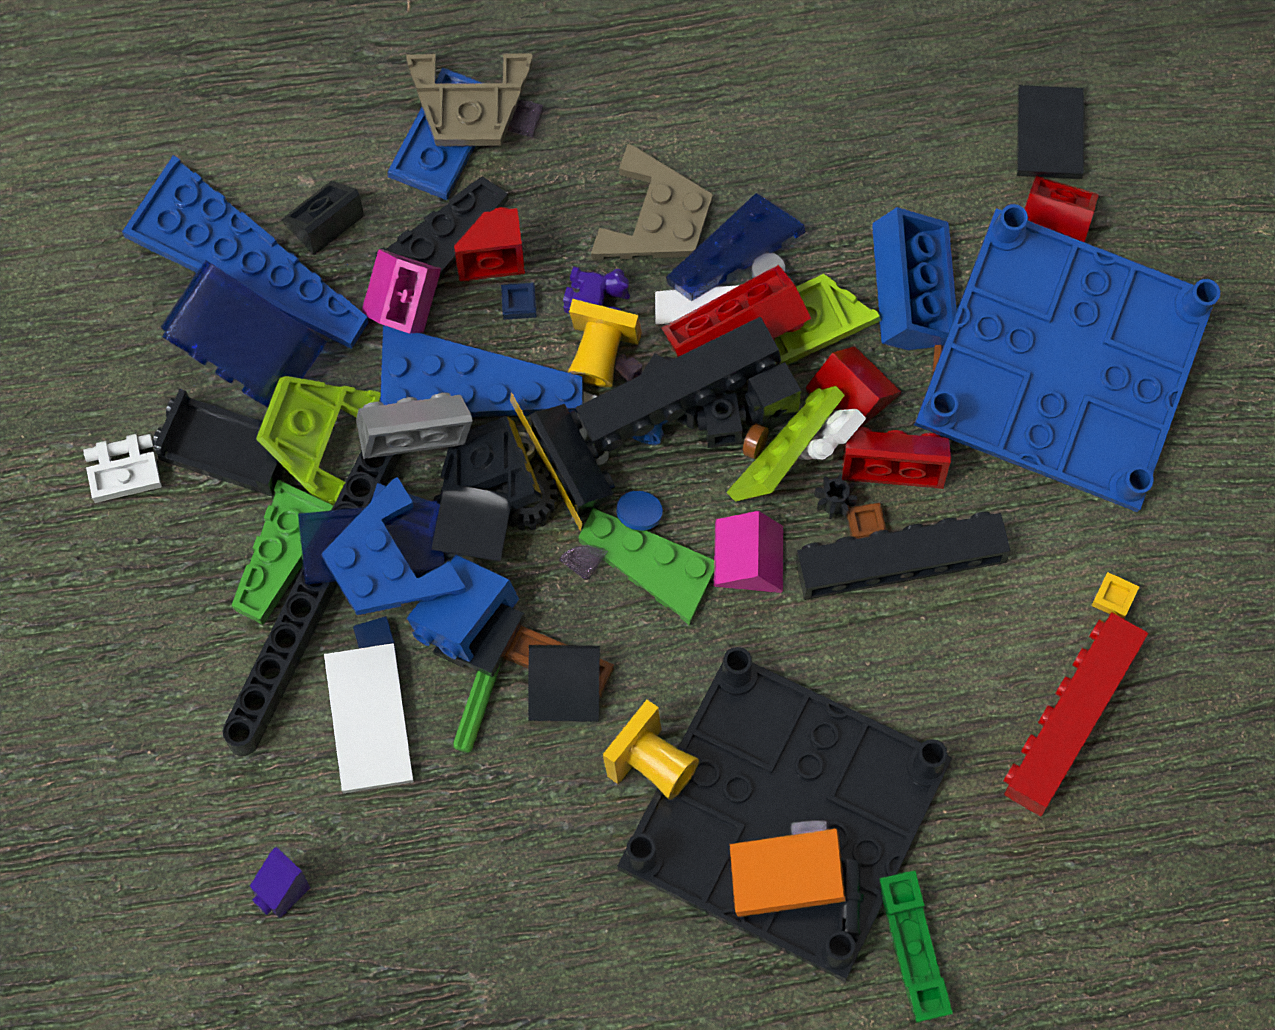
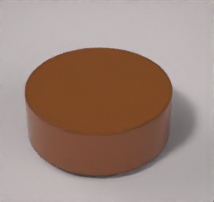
M759 424L752 425L743 444V454L745 456L756 459L762 453L769 433L767 427Z

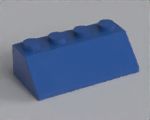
M896 207L872 223L879 315L881 319L882 344L905 350L935 347V345L944 346L957 312L949 222Z

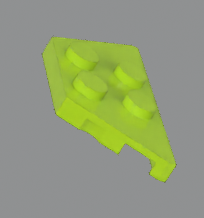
M822 274L796 286L811 319L804 322V325L799 330L790 333L786 332L776 337L774 341L780 352L781 364L785 362L788 365L876 324L881 319L876 310L869 309L859 302L852 293L839 288L835 281Z

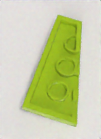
M833 386L823 390L820 388L814 390L806 398V404L726 493L734 501L772 493L845 396L839 388Z

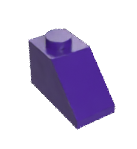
M277 846L270 852L250 884L251 890L256 895L252 899L253 903L265 915L272 911L279 919L311 888L303 872Z

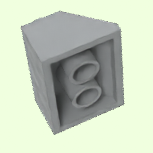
M450 393L435 394L431 399L425 400L408 397L397 401L395 404L383 405L382 402L368 403L363 408H359L356 418L363 459L464 445L472 424L471 413L461 395L451 396Z

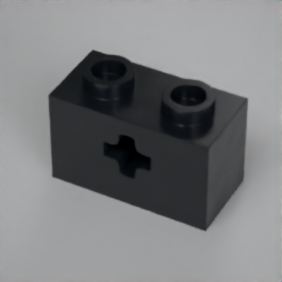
M785 362L748 379V391L745 393L747 401L745 412L751 425L759 424L772 430L789 422L798 413L801 389Z

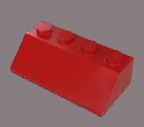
M777 265L665 325L661 329L674 353L679 357L760 316L773 340L786 332L790 333L799 330L804 325V322L810 320L811 317L795 284L783 269Z

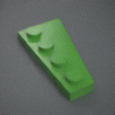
M277 480L274 488L275 496L271 505H268L264 515L265 523L260 537H256L252 548L254 553L251 562L245 567L231 605L236 612L262 625L265 624L308 558L333 508V505L281 480Z
M595 508L592 509L579 535V542L611 567H616L628 576V579L635 585L641 586L652 594L656 601L666 608L669 607L688 625L691 624L714 576V559L646 530L631 529L625 526L618 518Z

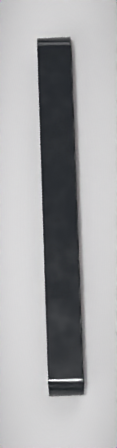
M361 450L222 730L223 737L234 754L239 756L250 755L258 747L338 585L323 560L321 553L346 528L340 526L339 523L345 518L355 519L371 503L377 483L387 486L403 453L363 459ZM376 459L384 461L383 465L377 468L368 466L371 461ZM362 488L370 490L368 495L364 497H356L354 495L357 490ZM316 577L326 579L324 584L319 587L309 585L311 580ZM301 607L311 609L310 613L305 617L299 618L294 616L297 609ZM291 637L296 639L293 646L289 648L279 647V643L285 638ZM270 668L280 669V673L276 678H264L265 672ZM255 699L265 700L263 707L259 710L253 711L248 709L251 701ZM239 730L249 731V736L246 740L242 742H234L232 740L234 734Z

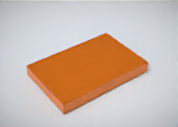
M837 829L730 844L735 913L738 917L846 901Z

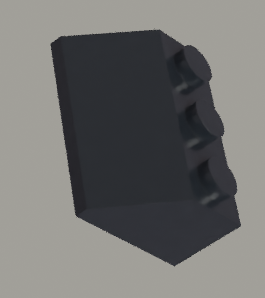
M562 404L531 414L528 423L578 516L610 501L613 496L612 489L615 488L614 482L607 470L601 472L595 460L599 458L593 443L590 440L585 442L579 430L583 426L574 410L569 412L566 405Z

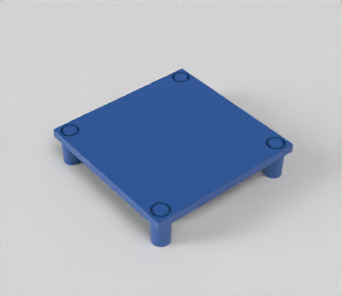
M1011 204L1003 210L996 208L914 425L1138 512L1141 510L1147 491L1153 485L1155 467L1212 307L1220 297V288L1216 282L1210 279L1199 280L1195 285L1030 222L1028 221L1027 212L1019 205Z

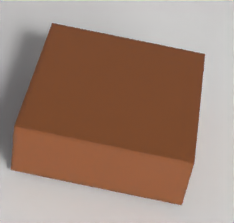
M881 503L848 507L847 520L851 536L856 537V539L869 537L873 532L886 530Z

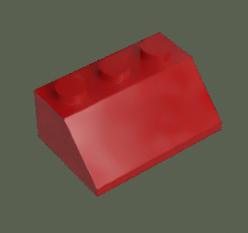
M859 427L844 444L842 480L943 489L951 461L949 438H942L935 433H924L919 436L907 435L904 431L891 430L883 433Z

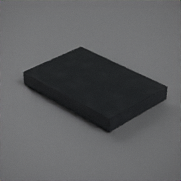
M1019 85L1017 90V176L1082 179L1084 174V88Z

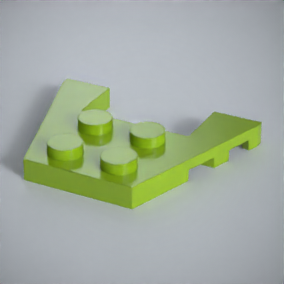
M289 376L281 377L256 439L314 497L334 506L345 481L321 470L319 464L339 411L341 409L357 418L359 408H363L368 403L379 402L381 393L373 390H357L355 387L327 385L325 382Z

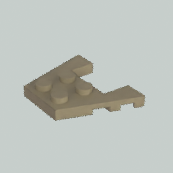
M532 53L503 54V83L436 84V55L406 54L407 66L436 146L502 145L533 65Z
M627 144L619 167V175L649 182L650 185L633 235L630 236L599 227L591 251V259L604 260V257L620 256V259H632L633 256L652 255L653 258L695 257L713 201V194L635 146Z

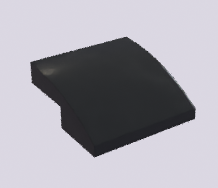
M445 483L431 550L501 562L512 505L508 503V494Z
M500 604L470 643L469 649L474 656L470 662L460 657L452 659L445 655L437 646L433 650V654L460 667L465 668V666H469L493 678L526 618L525 614Z
M529 645L528 721L599 722L600 646Z

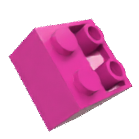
M378 249L361 312L379 324L409 334L424 333L441 268Z

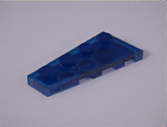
M755 193L666 276L667 283L687 299L693 301L725 282L727 275L737 269L745 270L754 264L753 260L767 251L770 254L782 247V242L792 236L798 238L806 233L805 226L758 193Z

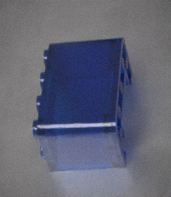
M206 259L160 326L165 331L162 335L164 339L189 353V356L204 366L208 361L216 365L218 368L214 373L231 384L236 379L244 385L241 390L243 393L267 408L279 378L289 376L303 379L327 344V341Z

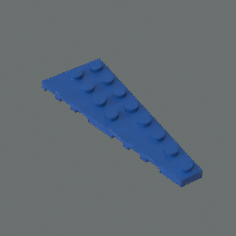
M172 156L122 231L124 238L351 349L368 324V318L363 312L340 293L337 294L322 281L320 276L307 269L299 262L295 255L288 253L276 242V239L245 213L239 212L226 201L220 192L214 191L203 181L202 177L196 172L193 173L175 156Z

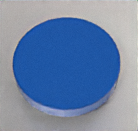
M631 491L624 494L619 499L616 509L619 520L625 526L640 531L649 530L657 526L663 512L660 501L652 494L644 491Z

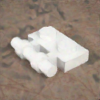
M858 409L834 410L798 458L801 460L826 459L833 453L838 444H845L866 420V417Z
M132 434L126 436V440L109 444L107 441L96 443V447L83 450L86 462L99 460L98 465L86 467L94 503L162 487L154 452L141 454L142 449L153 447L151 434L143 436ZM126 453L130 455L128 458L111 461L113 456Z

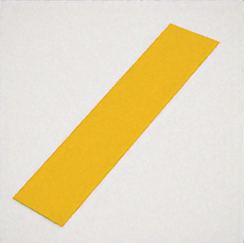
M511 392V404L545 467L551 473V478L555 479L557 489L581 531L582 521Z

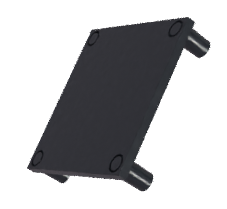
M733 647L725 653L723 662L678 747L679 750L699 759L693 776L683 790L672 800H669L657 788L638 827L627 842L626 850L617 865V869L845 982L883 904L879 879L898 873L952 757L947 755V749L942 742L930 739L921 743L753 663L751 655L746 649ZM837 829L841 860H844L845 863L846 860L862 862L860 893L864 894V903L860 904V936H854L853 934L852 937L847 932L837 931L838 903L740 917L735 913L730 844Z

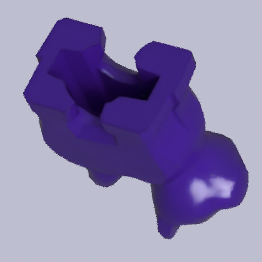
M573 266L570 275L572 284L571 288L568 286L566 288L563 308L565 313H569L572 299L604 307L606 294L629 299V280L620 269H614L610 273L602 275L597 272H583L579 267ZM573 288L579 289V292H574ZM608 306V307H607V308H611V309H615V310L621 311L619 308L614 307V306Z

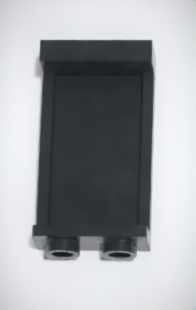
M179 389L176 398H171L167 405V418L163 427H159L153 437V447L159 460L273 497L277 480L281 479L285 467L256 439L263 421L191 399L187 391Z

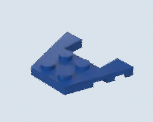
M398 477L394 478L321 553L323 560L356 615L401 607V604L418 600L425 602L435 600V597L448 594L455 596L466 592L464 584L450 561L422 577L416 578L383 524L414 507L413 501Z

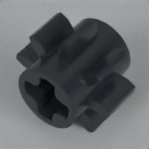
M841 474L831 480L825 476L823 478L824 488H815L814 496L821 499L817 503V510L824 509L829 513V519L838 514L847 517L849 511L847 505L856 506L857 497L850 495L854 491V482L847 484L842 480Z

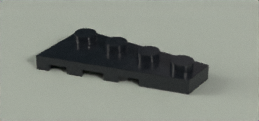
M481 176L449 199V204L437 212H431L424 217V222L411 231L406 230L397 237L398 240L387 248L383 247L381 249L441 268L439 282L456 262L454 245L484 212L503 207L509 200L508 193Z

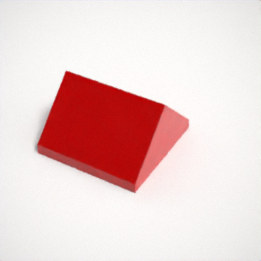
M855 346L833 352L806 386V391L809 394L818 388L823 390L837 386L845 396L834 410L858 409L866 417V420L860 427L868 423L901 394V391Z

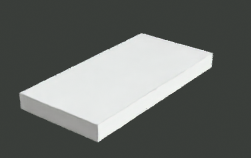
M394 643L324 654L343 794L413 783Z

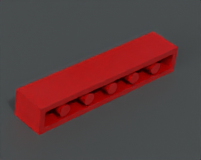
M1112 612L1106 622L1098 620L1089 638L1094 640L1089 650L1082 647L1072 664L1073 667L1077 668V671L1072 679L1065 676L1055 695L1061 698L1055 708L1048 705L1039 719L1038 723L1043 726L1037 737L1030 734L1021 750V753L1026 755L1020 766L1013 763L1003 782L1009 785L1004 796L1042 817L1149 634L1148 632Z

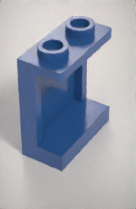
M455 555L450 563L464 584L466 592L455 596L453 594L435 597V600L425 602L420 600L407 619L414 630L413 636L419 642L426 646L433 644L439 647L445 655L452 659L460 657L470 662L474 657L469 649L473 639L500 604L513 608L519 597L509 579Z

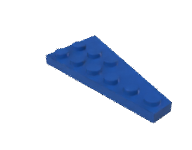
M383 325L381 402L383 405L395 404L397 401L408 397L425 400L431 399L435 394L450 393L451 396H462L472 417L518 416L510 402L511 392L524 415H531L537 411L562 404L566 405L569 412L574 410L578 413L576 407L584 403V381L582 376L421 333L409 334Z

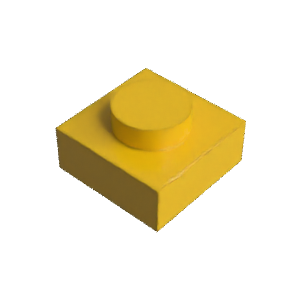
M1107 572L1091 606L1108 614L1112 612L1124 619L1139 586Z

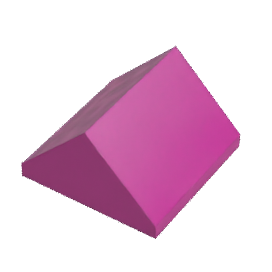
M760 511L716 519L714 587L782 593L783 526Z

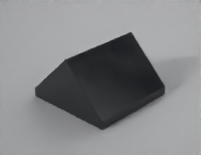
M331 180L281 220L304 246L315 255L363 218L364 212L357 189Z

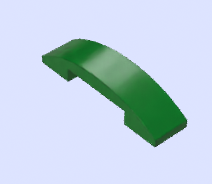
M916 871L880 878V887L892 943L916 1023L952 1015L944 978H941L923 910L924 902Z

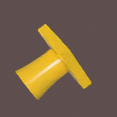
M572 299L569 313L574 329L584 331L567 373L582 376L586 384L612 387L619 342L624 341L639 345L642 334L639 317L635 314Z
M649 700L644 702L603 753L607 777L618 785L631 768L634 767L656 785L669 800L675 798L687 785L698 766L699 759L679 750L658 737V734L662 731L659 708Z

